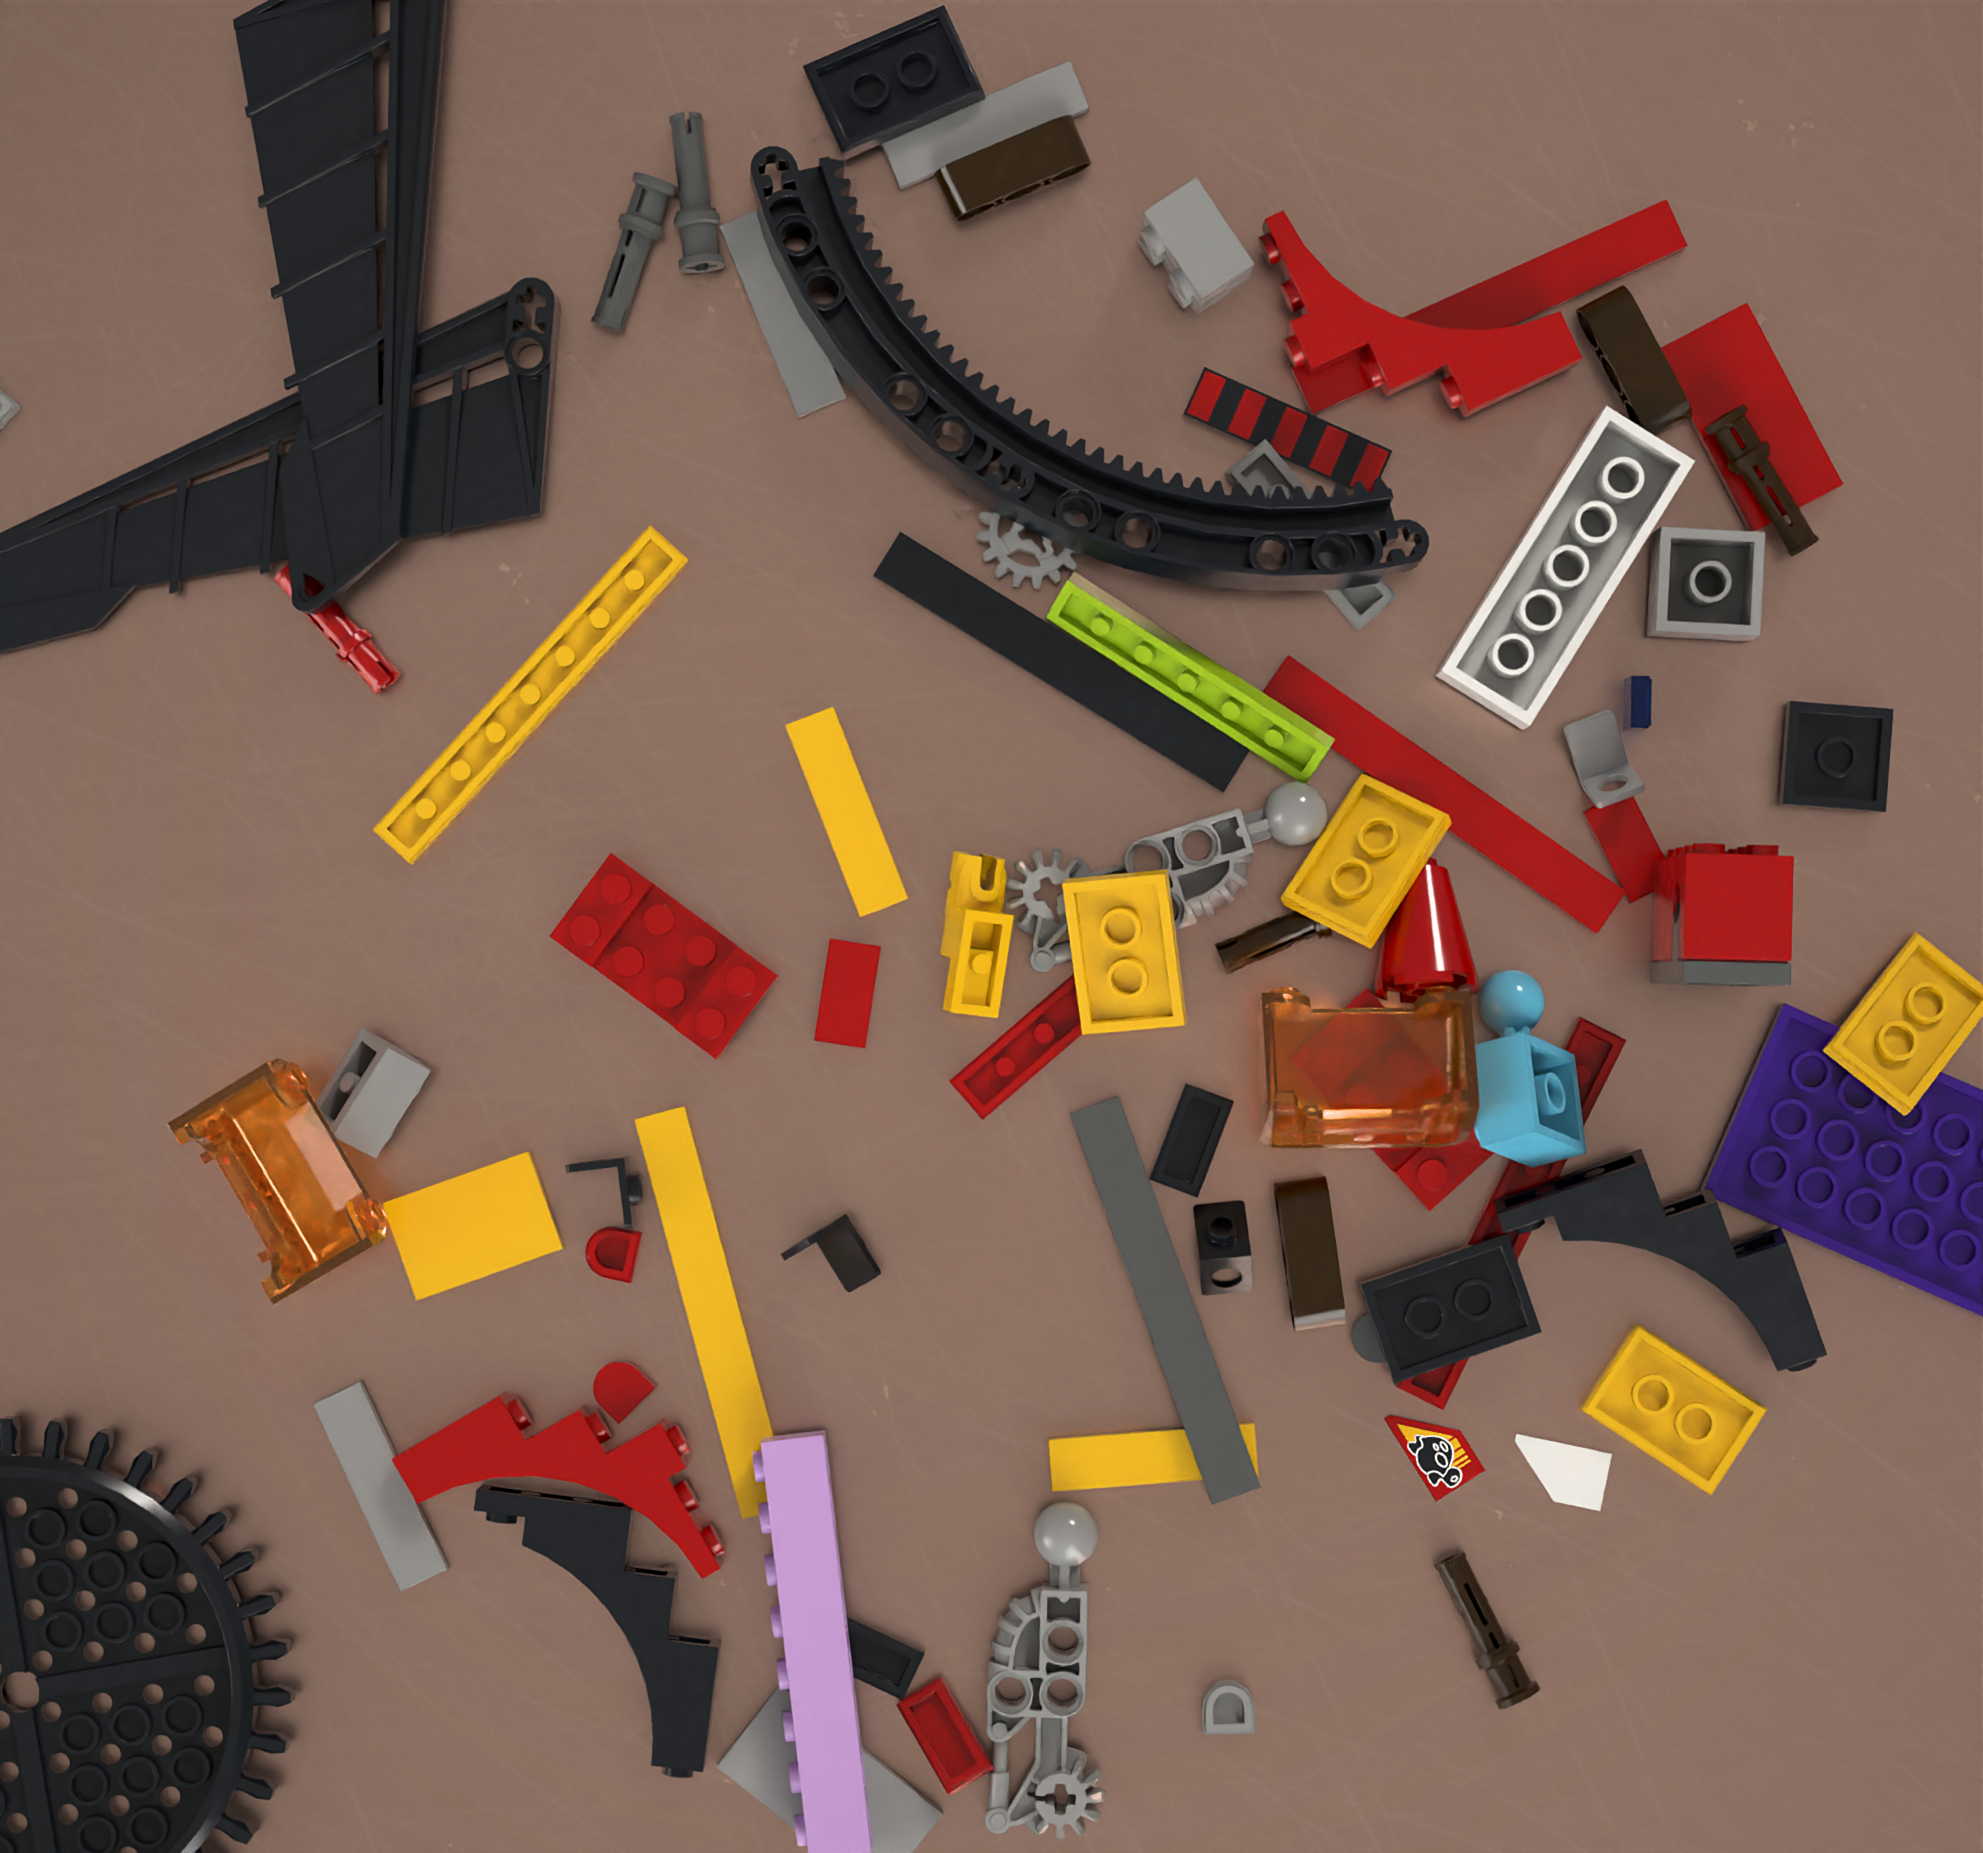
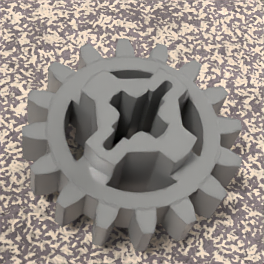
M1009 480L1005 484V490L1009 491L1015 485ZM1071 510L1063 513V518L1071 526L1081 527L1086 525V523L1082 522L1076 523L1075 518L1081 512ZM980 512L979 520L989 525V530L977 533V541L990 543L991 547L982 554L984 562L994 559L999 561L995 570V575L998 578L1010 571L1014 573V587L1018 588L1023 582L1024 577L1031 578L1032 585L1036 590L1040 589L1042 577L1046 575L1055 584L1060 583L1061 578L1058 569L1062 566L1073 572L1076 570L1077 564L1071 557L1072 552L1079 554V552L1064 547L1062 552L1056 557L1051 546L1052 541L1041 536L1042 549L1044 551L1042 553L1038 544L1035 545L1031 539L1023 541L1020 539L1019 536L1024 533V527L1015 522L1011 531L998 539V526L1002 515L996 512ZM1017 553L1034 557L1039 566L1021 565L1010 559L1009 556Z

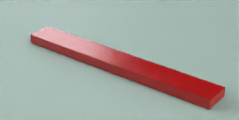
M1666 199L1403 318L1439 328L1486 330L1514 326L1682 251L1688 245ZM1365 351L1311 376L1307 375L1303 365L1297 368L1291 367L1290 371L1311 415L1321 413L1374 389L1369 383L1361 360L1367 358Z
M1288 655L1262 691L1333 737L1335 740L1329 749L1368 776L1448 814L1452 822L1447 830L1449 833L1592 933L1597 934L1625 895L1626 891L1291 656Z
M1578 1017L1562 1049L1575 1054L1584 1127L1626 1039L1582 1017ZM1508 1158L1465 1246L1504 1233L1496 1212L1495 1199L1558 1178L1567 1159L1532 1168ZM1515 1230L1506 1232L1517 1260L1531 1232L1521 1234L1516 1233ZM1469 1358L1397 1382L1395 1386L1444 1410Z

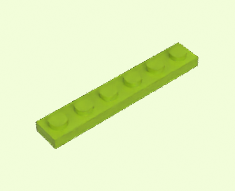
M1073 572L1066 581L1045 617L1300 782H1308L1335 740L1327 733L1076 572Z

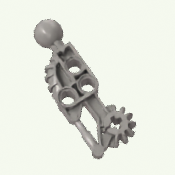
M1300 781L1286 782L1270 793L1262 809L1242 814L1241 808L1237 807L1139 838L1126 849L1123 863L1092 873L1080 857L1070 860L1064 870L1058 868L1062 858V850L1055 848L1053 850L1051 866H1044L1043 855L1039 849L1032 851V858L1037 869L1031 871L1023 861L1018 860L1014 866L1017 871L1027 877L1025 882L1008 878L1005 884L1007 888L1023 890V896L1010 898L1006 901L1008 909L1017 908L1023 904H1026L1028 907L1018 917L1016 925L1024 932L1033 936L1032 944L1034 949L1030 955L1032 967L1036 971L1047 972L1053 966L1072 961L1070 940L1054 944L1068 929L1063 892L1059 893L1056 898L1058 903L1056 908L1060 918V923L1057 924L1051 906H1048L1044 899L1036 900L1033 892L1041 888V879L1050 877L1052 884H1062L1065 879L1136 872L1132 861L1135 852L1143 846L1155 847L1162 856V864L1159 870L1168 869L1171 898L1177 904V914L1174 918L1175 929L1179 930L1196 924V918L1206 914L1207 918L1215 916L1214 910L1223 903L1227 902L1228 905H1231L1235 902L1233 897L1240 886L1245 889L1249 884L1246 880L1247 863H1252L1254 849L1252 844L1274 838L1280 844L1299 847L1306 846L1317 840L1327 824V803L1321 792L1312 785ZM1191 831H1203L1211 840L1210 852L1201 860L1189 859L1183 852V839Z
M1067 1501L1054 1503L1044 1509L1036 1519L1033 1529L1034 1545L1040 1556L1050 1563L1049 1582H1042V1586L1031 1589L1030 1596L1022 1599L1012 1598L1008 1603L1010 1607L1009 1612L1006 1615L999 1616L997 1625L1000 1627L997 1638L991 1640L990 1648L995 1651V1656L991 1657L988 1662L987 1735L992 1740V1765L995 1769L989 1772V1797L985 1824L989 1831L996 1834L1004 1833L1010 1826L1017 1827L1024 1823L1032 1832L1040 1835L1047 1830L1051 1823L1056 1825L1055 1836L1058 1840L1065 1838L1067 1824H1070L1074 1832L1080 1836L1085 1833L1086 1829L1082 1817L1090 1821H1098L1100 1811L1092 1803H1099L1105 1800V1790L1099 1787H1092L1101 1778L1099 1769H1091L1082 1773L1087 1761L1086 1753L1068 1747V1717L1080 1711L1084 1705L1087 1690L1089 1583H1080L1081 1563L1090 1558L1097 1547L1099 1537L1097 1522L1091 1513L1076 1503ZM1062 1626L1069 1627L1075 1631L1079 1641L1072 1649H1057L1050 1641L1049 1635L1052 1630ZM1008 1677L1017 1678L1023 1683L1026 1692L1018 1700H1006L997 1690L999 1681ZM1056 1679H1068L1074 1683L1078 1693L1070 1701H1057L1049 1693L1048 1687ZM1030 1718H1036L1035 1762L1009 1803L1008 1739ZM1056 1784H1065L1067 1793L1071 1794L1068 1795L1066 1804L1057 1803L1056 1795L1051 1794L1054 1793ZM1028 1792H1035V1795H1029Z

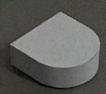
M1224 1679L1213 1683L1206 1690L1202 1699L1203 1735L1255 1733L1254 1701L1246 1686L1235 1680Z

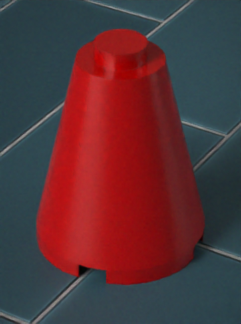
M1434 858L1428 859L1385 927L1375 979V996L1388 1001L1387 991L1400 993L1401 1003H1440L1459 1000V990L1467 987L1470 996L1479 992L1478 974L1448 869L1437 866V860Z

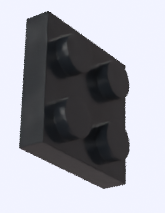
M1798 701L1787 702L1779 805L1876 813L1886 812L1894 709Z

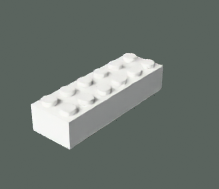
M1606 406L1595 418L1435 676L1523 730L1529 727L1695 460Z

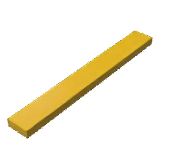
M649 525L372 830L409 864L413 865L685 567L689 560Z
M686 1106L634 1120L742 1519L759 1515V1503L767 1502L765 1482H756L753 1451L761 1450L763 1437L775 1435Z

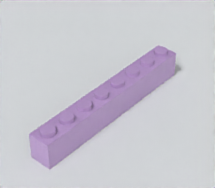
M825 1430L763 1437L761 1450L753 1451V1466L756 1482H765L767 1502L759 1503V1518L762 1534L771 1533L773 1554L765 1555V1570L768 1586L777 1585L780 1605L771 1607V1621L774 1638L783 1637L786 1657L777 1659V1673L780 1690L789 1689L792 1710L783 1711V1725L786 1742L795 1741L798 1762H789L792 1794L801 1793L803 1814H795L798 1846L807 1845L808 1853H872L873 1839Z

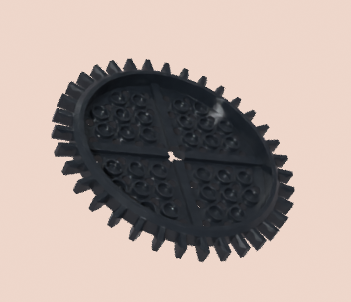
M18 1416L1 1418L0 1711H4L9 1715L10 1724L7 1728H0V1853H121L123 1847H132L137 1853H212L203 1843L215 1828L227 1834L234 1841L248 1844L257 1829L247 1819L234 1814L228 1809L236 1791L245 1792L256 1799L270 1800L278 1788V1784L268 1777L246 1770L251 1749H258L270 1754L285 1753L290 1747L291 1742L290 1736L279 1731H266L256 1728L258 1705L280 1707L290 1704L295 1699L296 1689L283 1684L272 1686L259 1685L257 1661L277 1660L292 1650L291 1639L274 1637L267 1641L254 1642L248 1618L267 1614L281 1602L278 1592H261L249 1600L241 1601L238 1590L231 1579L234 1575L251 1569L261 1555L255 1547L237 1552L226 1562H222L208 1541L214 1535L225 1530L233 1517L227 1508L211 1513L198 1528H195L179 1512L181 1505L194 1494L199 1480L190 1474L174 1483L165 1499L144 1487L145 1480L156 1466L159 1453L150 1447L143 1450L133 1460L131 1469L126 1477L105 1467L107 1457L113 1448L114 1431L105 1428L98 1431L90 1442L87 1459L83 1461L64 1456V1446L68 1436L67 1419L55 1418L49 1421L44 1432L43 1453H23L20 1449L21 1426ZM65 1488H70L77 1493L78 1501L74 1507L66 1506L62 1502L61 1494ZM14 1497H20L26 1502L27 1510L22 1516L14 1514L11 1510L10 1504ZM123 1531H131L136 1535L137 1545L134 1549H128L122 1545L121 1534ZM74 1539H79L86 1545V1554L82 1558L75 1557L70 1551V1543ZM28 1548L34 1552L35 1562L32 1566H25L20 1562L19 1553L21 1549ZM190 1573L196 1577L197 1586L194 1591H187L182 1588L180 1584L182 1574ZM132 1582H140L145 1586L146 1595L144 1599L137 1600L130 1595L129 1587ZM81 1591H89L94 1595L95 1604L92 1608L87 1609L80 1605L78 1596ZM36 1599L43 1604L44 1613L41 1617H34L28 1612L27 1606L30 1600ZM199 1624L205 1629L206 1637L204 1641L196 1642L190 1638L188 1631L191 1625ZM141 1633H148L154 1638L155 1645L152 1650L145 1651L138 1645V1636ZM89 1642H97L103 1647L104 1652L101 1659H92L88 1655L87 1646ZM38 1651H47L52 1656L50 1668H42L37 1664L36 1655ZM14 1672H30L37 1677L35 1680L39 1687V1701L34 1707L27 1710H18L15 1706L5 1701L2 1693L3 1683L9 1674ZM207 1675L211 1677L214 1682L212 1692L204 1693L198 1688L197 1680L199 1676ZM156 1684L162 1688L163 1698L161 1701L154 1702L148 1698L146 1694L148 1685ZM105 1693L111 1697L112 1707L110 1710L105 1711L97 1707L95 1702L97 1694ZM47 1702H55L60 1706L61 1715L59 1719H51L45 1714L44 1709ZM214 1726L222 1731L223 1740L221 1743L213 1744L207 1740L206 1729L208 1727ZM164 1735L171 1740L172 1748L170 1752L163 1753L156 1748L155 1739L157 1736ZM114 1744L120 1749L121 1757L119 1761L113 1762L105 1757L104 1748L106 1745ZM56 1753H63L69 1758L70 1765L67 1770H59L55 1767L53 1757ZM5 1762H12L18 1767L19 1773L16 1779H9L3 1774L2 1766ZM166 1787H175L179 1791V1803L171 1804L165 1800L163 1792ZM122 1795L126 1797L129 1802L127 1812L122 1813L115 1810L112 1803L114 1796ZM71 1804L77 1808L78 1818L76 1821H68L63 1817V1805ZM20 1813L26 1817L27 1827L25 1830H17L12 1826V1814Z

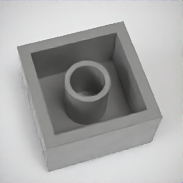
M1197 177L1144 211L1140 230L1142 238L1138 240L1139 244L1154 266L1162 262L1171 279L1167 282L1168 288L1183 309L1190 305L1196 315H1199L1249 281L1254 263Z
M1660 527L1654 531L1651 538L1647 636L1751 641L1759 637L1761 633L1765 532Z

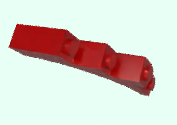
M1284 210L1264 219L1262 226L1264 235L1258 237L1259 244L1270 265L1278 263L1286 281L1280 284V288L1288 307L1292 312L1300 310L1302 314L1301 317L1289 322L1287 327L1289 337L1283 339V343L1294 367L1297 368L1303 365L1308 376L1365 351L1367 358L1361 360L1366 377L1374 389L1381 386L1385 396L1388 397L1442 372L1445 379L1439 381L1442 393L1451 409L1459 407L1465 418L1575 367L1582 359L1561 311L1522 325L1486 330L1439 328L1404 319L1365 301L1334 278L1303 244Z
M503 1392L391 1459L417 1504L454 1487L491 1478L537 1476L574 1482L613 1496L649 1518L679 1546L702 1579L720 1570L724 1563L720 1555L726 1552V1549L718 1533L711 1524L704 1528L694 1512L700 1505L693 1490L686 1480L677 1483L673 1476L688 1466L690 1462L686 1454L692 1450L679 1426L676 1424L669 1428L664 1418L610 1449L606 1441L611 1439L612 1435L597 1411L590 1414L585 1405L531 1436L527 1427L532 1425V1421L525 1407L517 1397L510 1401L506 1392Z

